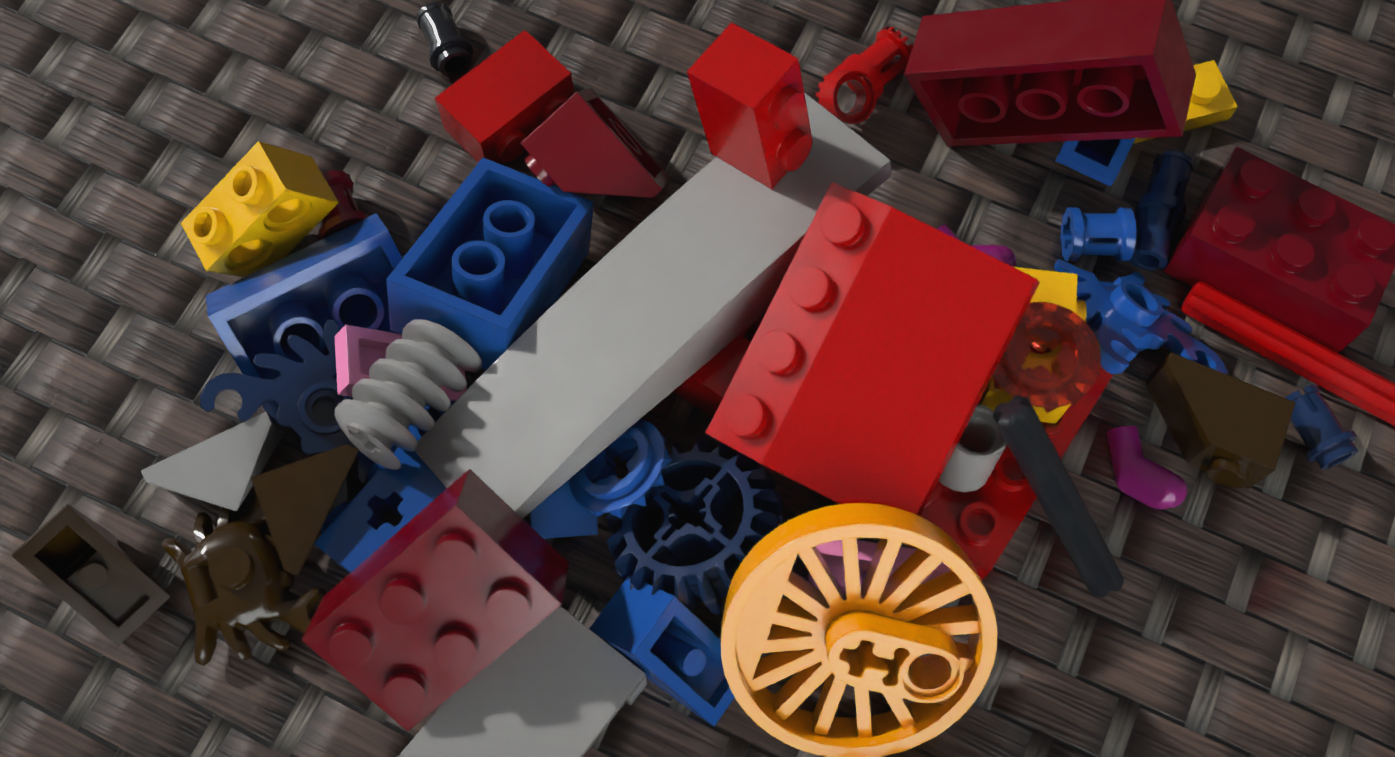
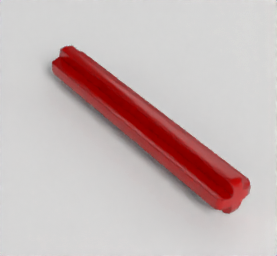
M1197 282L1188 292L1181 308L1184 314L1395 426L1394 382L1205 282Z

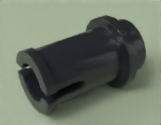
M432 2L422 7L417 13L416 21L430 48L428 58L431 66L447 77H455L465 73L472 64L474 51L471 42L466 37L461 36L450 7L442 3L439 9L437 2Z

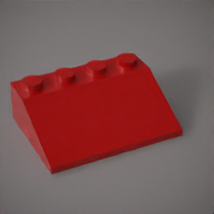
M831 182L705 433L758 463L839 504H880L921 516L1040 282L1038 279L904 212Z

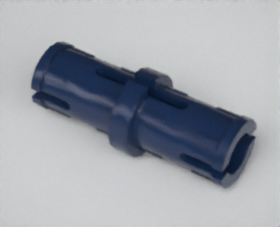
M1167 150L1163 152V155L1160 153L1156 155L1148 190L1138 200L1135 210L1136 216L1139 218L1136 229V244L1129 262L1139 269L1157 271L1159 267L1162 269L1166 267L1174 231L1184 221L1187 211L1186 204L1183 202L1184 194L1194 162L1190 156L1183 152Z

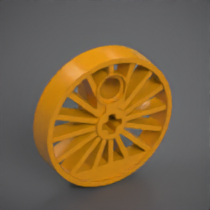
M868 503L839 504L809 511L783 523L760 540L743 559L734 574L725 601L721 630V658L724 673L734 697L745 713L759 727L781 742L799 750L825 757H882L906 751L933 739L959 720L976 701L989 679L997 650L996 617L990 597L972 563L954 539L941 528L914 513L895 507ZM857 538H880L860 588ZM842 539L846 593H843L818 551L817 545ZM905 543L918 548L889 577L901 544ZM797 554L801 557L819 589L792 571ZM941 562L951 569V571L921 584ZM970 593L972 595L973 605L939 608ZM783 594L789 599L782 598ZM970 634L967 644L954 641L952 635ZM774 652L760 659L762 653ZM931 653L930 655L919 657L920 655ZM793 675L776 694H773L766 688L775 682ZM825 681L814 711L809 712L798 708ZM846 685L854 686L857 717H834ZM869 690L882 693L892 711L871 716Z

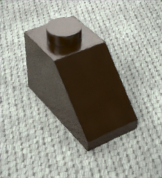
M1170 352L1150 374L1146 387L1187 464L1206 471L1207 476L1214 482L1233 488L1245 487L1249 489L1274 472L1296 402Z

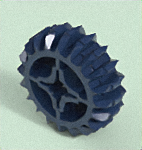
M700 437L691 452H686L682 445L673 441L670 456L672 461L661 470L665 485L651 487L644 494L646 506L634 503L629 505L622 519L612 514L606 515L608 527L613 532V535L606 540L608 551L616 559L614 562L615 570L621 579L625 581L629 575L632 576L630 580L631 590L633 588L638 590L644 583L652 585V595L658 589L675 596L694 615L701 602L705 603L711 613L720 615L722 597L727 596L735 572L751 549L767 534L784 523L780 516L785 513V504L780 493L775 492L776 484L770 472L765 470L764 467L760 468L757 461L742 453L737 455L735 449L724 443H721L712 450L709 443ZM743 501V518L736 535L731 540L727 535L728 528L736 518L735 509ZM664 515L663 524L654 535L657 542L651 548L655 527L661 516ZM708 527V529L710 530V532H711L712 534L708 533V532H707L706 530H704V529H706V528Z

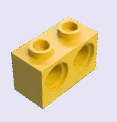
M258 141L181 222V225L206 271L245 277L284 258L339 202L313 157Z

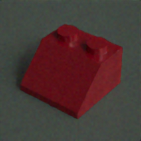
M592 88L575 92L520 143L530 154L525 158V162L534 175L548 187L556 183L563 192L653 198L664 188L670 178Z

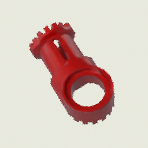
M889 26L882 28L877 32L876 41L859 55H849L839 66L822 78L824 81L819 82L818 88L820 90L816 92V97H819V102L817 103L844 124H859L867 120L873 113L876 100L884 92L883 87L899 73H905L913 44L907 45L905 42L909 38L904 36L901 39L902 33L899 30L896 31L895 27L891 26L889 28ZM844 82L856 93L855 105L846 114L842 112L837 102V93Z

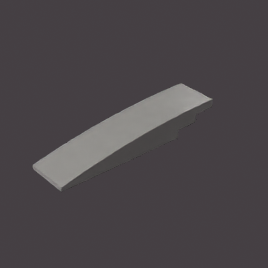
M805 93L813 144L808 157L797 170L793 172L788 171L774 189L771 190L715 157L631 231L527 329L434 423L435 426L432 430L427 431L418 440V447L415 452L446 488L471 469L523 519L766 313L831 182L868 196L891 177V160Z

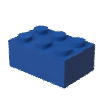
M482 157L387 277L390 330L402 335L403 328L413 319H425L440 324L465 340L480 356L482 360L481 369L487 370L558 300L588 255L594 201L571 192H563L561 188L554 185L548 187L539 179Z

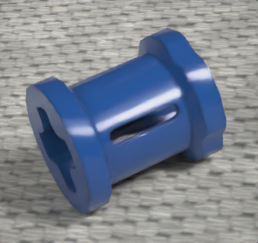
M1067 207L1062 217L1060 234L1064 260L1076 262L1080 256H1114L1118 262H1128L1134 253L1136 244V220L1133 210L1129 207H1119L1115 213H1081L1080 208Z

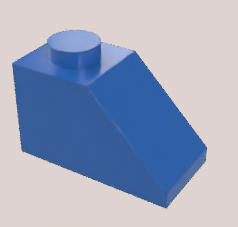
M629 575L589 629L643 671L649 681L701 719L715 726L734 699L723 669L721 640L675 596L660 589L652 595V585L644 583L638 590L635 588L631 590L630 580L632 576Z

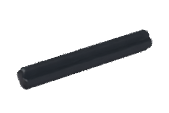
M1014 396L1008 403L998 404L993 413L998 428L1090 594L1104 598L1109 591H1119L1122 588L1124 578L1030 400L1023 396Z

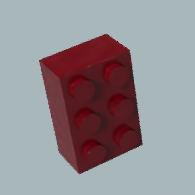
M1236 146L1207 186L1163 272L1191 287L1197 282H1205L1329 349L1340 353L1370 326L1394 271L1395 224Z
M469 469L323 597L301 640L408 732L562 605L569 563Z

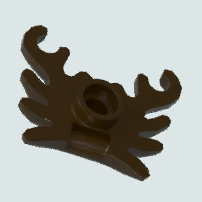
M256 493L249 512L241 519H239V515L245 504V499L237 511L222 507L215 530H213L211 517L205 512L198 513L193 529L196 545L195 551L191 552L186 545L173 538H165L161 543L164 550L180 567L196 621L195 662L202 666L211 661L217 646L218 630H221L227 646L238 658L244 661L251 658L252 649L244 634L246 629L251 631L260 642L279 651L287 650L291 645L289 639L271 628L272 623L278 621L287 623L304 634L318 605L326 595V590L319 586L311 589L299 598L293 600L286 598L287 591L294 584V576L283 570L272 535L266 534L268 524Z

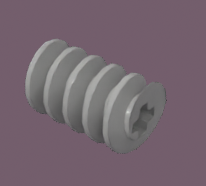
M413 319L403 328L402 339L394 340L386 348V359L380 358L371 365L369 369L370 379H361L353 386V399H344L335 407V418L348 439L369 459L385 468L399 469L401 468V462L390 450L393 445L409 452L415 451L418 447V441L407 428L412 425L426 432L431 431L435 426L434 420L424 407L428 405L441 412L447 411L451 406V400L441 389L442 385L456 392L463 391L467 386V380L457 367L475 373L481 369L482 360L478 353L453 331L425 319Z

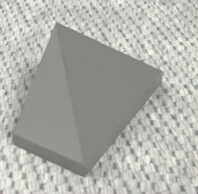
M264 412L141 470V473L146 483L237 511L253 486L251 477L260 475L285 435V431L273 416Z

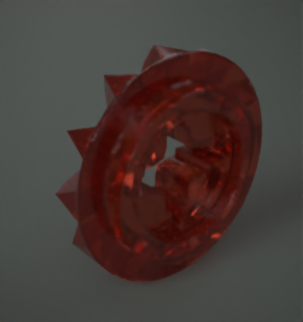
M1030 302L993 374L994 389H1004L1012 397L1023 396L1028 398L1032 406L1042 407L1047 413L1071 403L1075 405L1094 385L1100 371L1101 353L1093 331L1081 317L1065 307L1047 302ZM1030 344L1039 352L1045 351L1048 348L1053 350L1059 345L1062 346L1050 365L1052 373L1043 365L1033 369L1028 367L1024 370L1022 368L1031 352Z

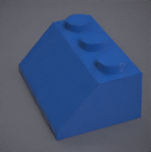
M377 213L206 295L208 318L243 375L261 379H275L280 376V372L259 368L253 363L255 356L259 353L277 354L292 361L303 363L304 360L288 345L287 338L290 335H297L303 338L322 354L328 355L329 352L324 340V325L328 319L335 320L339 330L345 325L399 334L390 330L386 279L403 258L388 229ZM274 401L265 402L262 405L265 412L276 418L279 408L278 403Z

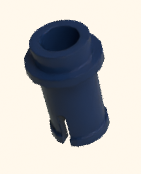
M1313 384L1304 387V395L1297 390L1286 397V399L1296 402L1290 422L1309 449V452L1305 455L1308 462L1317 461L1320 468L1325 470L1346 461L1358 452L1353 443L1357 435L1352 430H1344L1320 394V389L1317 385Z

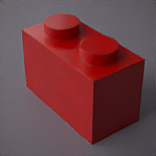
M731 22L687 70V75L711 154L773 190L788 171L793 172L804 163L813 144L799 59Z
M524 30L436 96L435 101L445 131L477 162L484 157L499 164L508 163L517 159L524 152L525 148L520 143L574 94L572 74Z

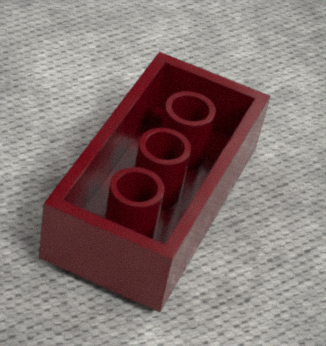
M1070 0L922 16L904 73L946 146L1183 137L1196 78V72L1172 0Z

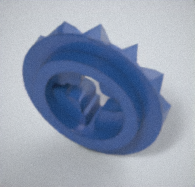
M643 419L638 420L569 479L570 489L575 500L597 518L605 513H610L622 519L629 505L634 503L646 506L644 494L651 487L665 485L661 470L672 461L665 448V437L653 424ZM616 456L622 462L624 460L627 462L626 465L629 472L623 479L617 478V471L615 469L617 465L613 460Z

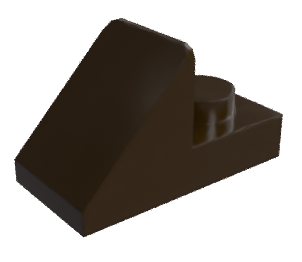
M68 503L12 553V557L117 646L123 643L171 597L169 591L118 546L116 537Z

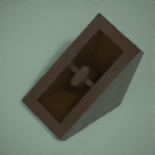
M345 444L251 477L285 571L297 576L301 572L321 531L322 525L328 517L359 454V449Z

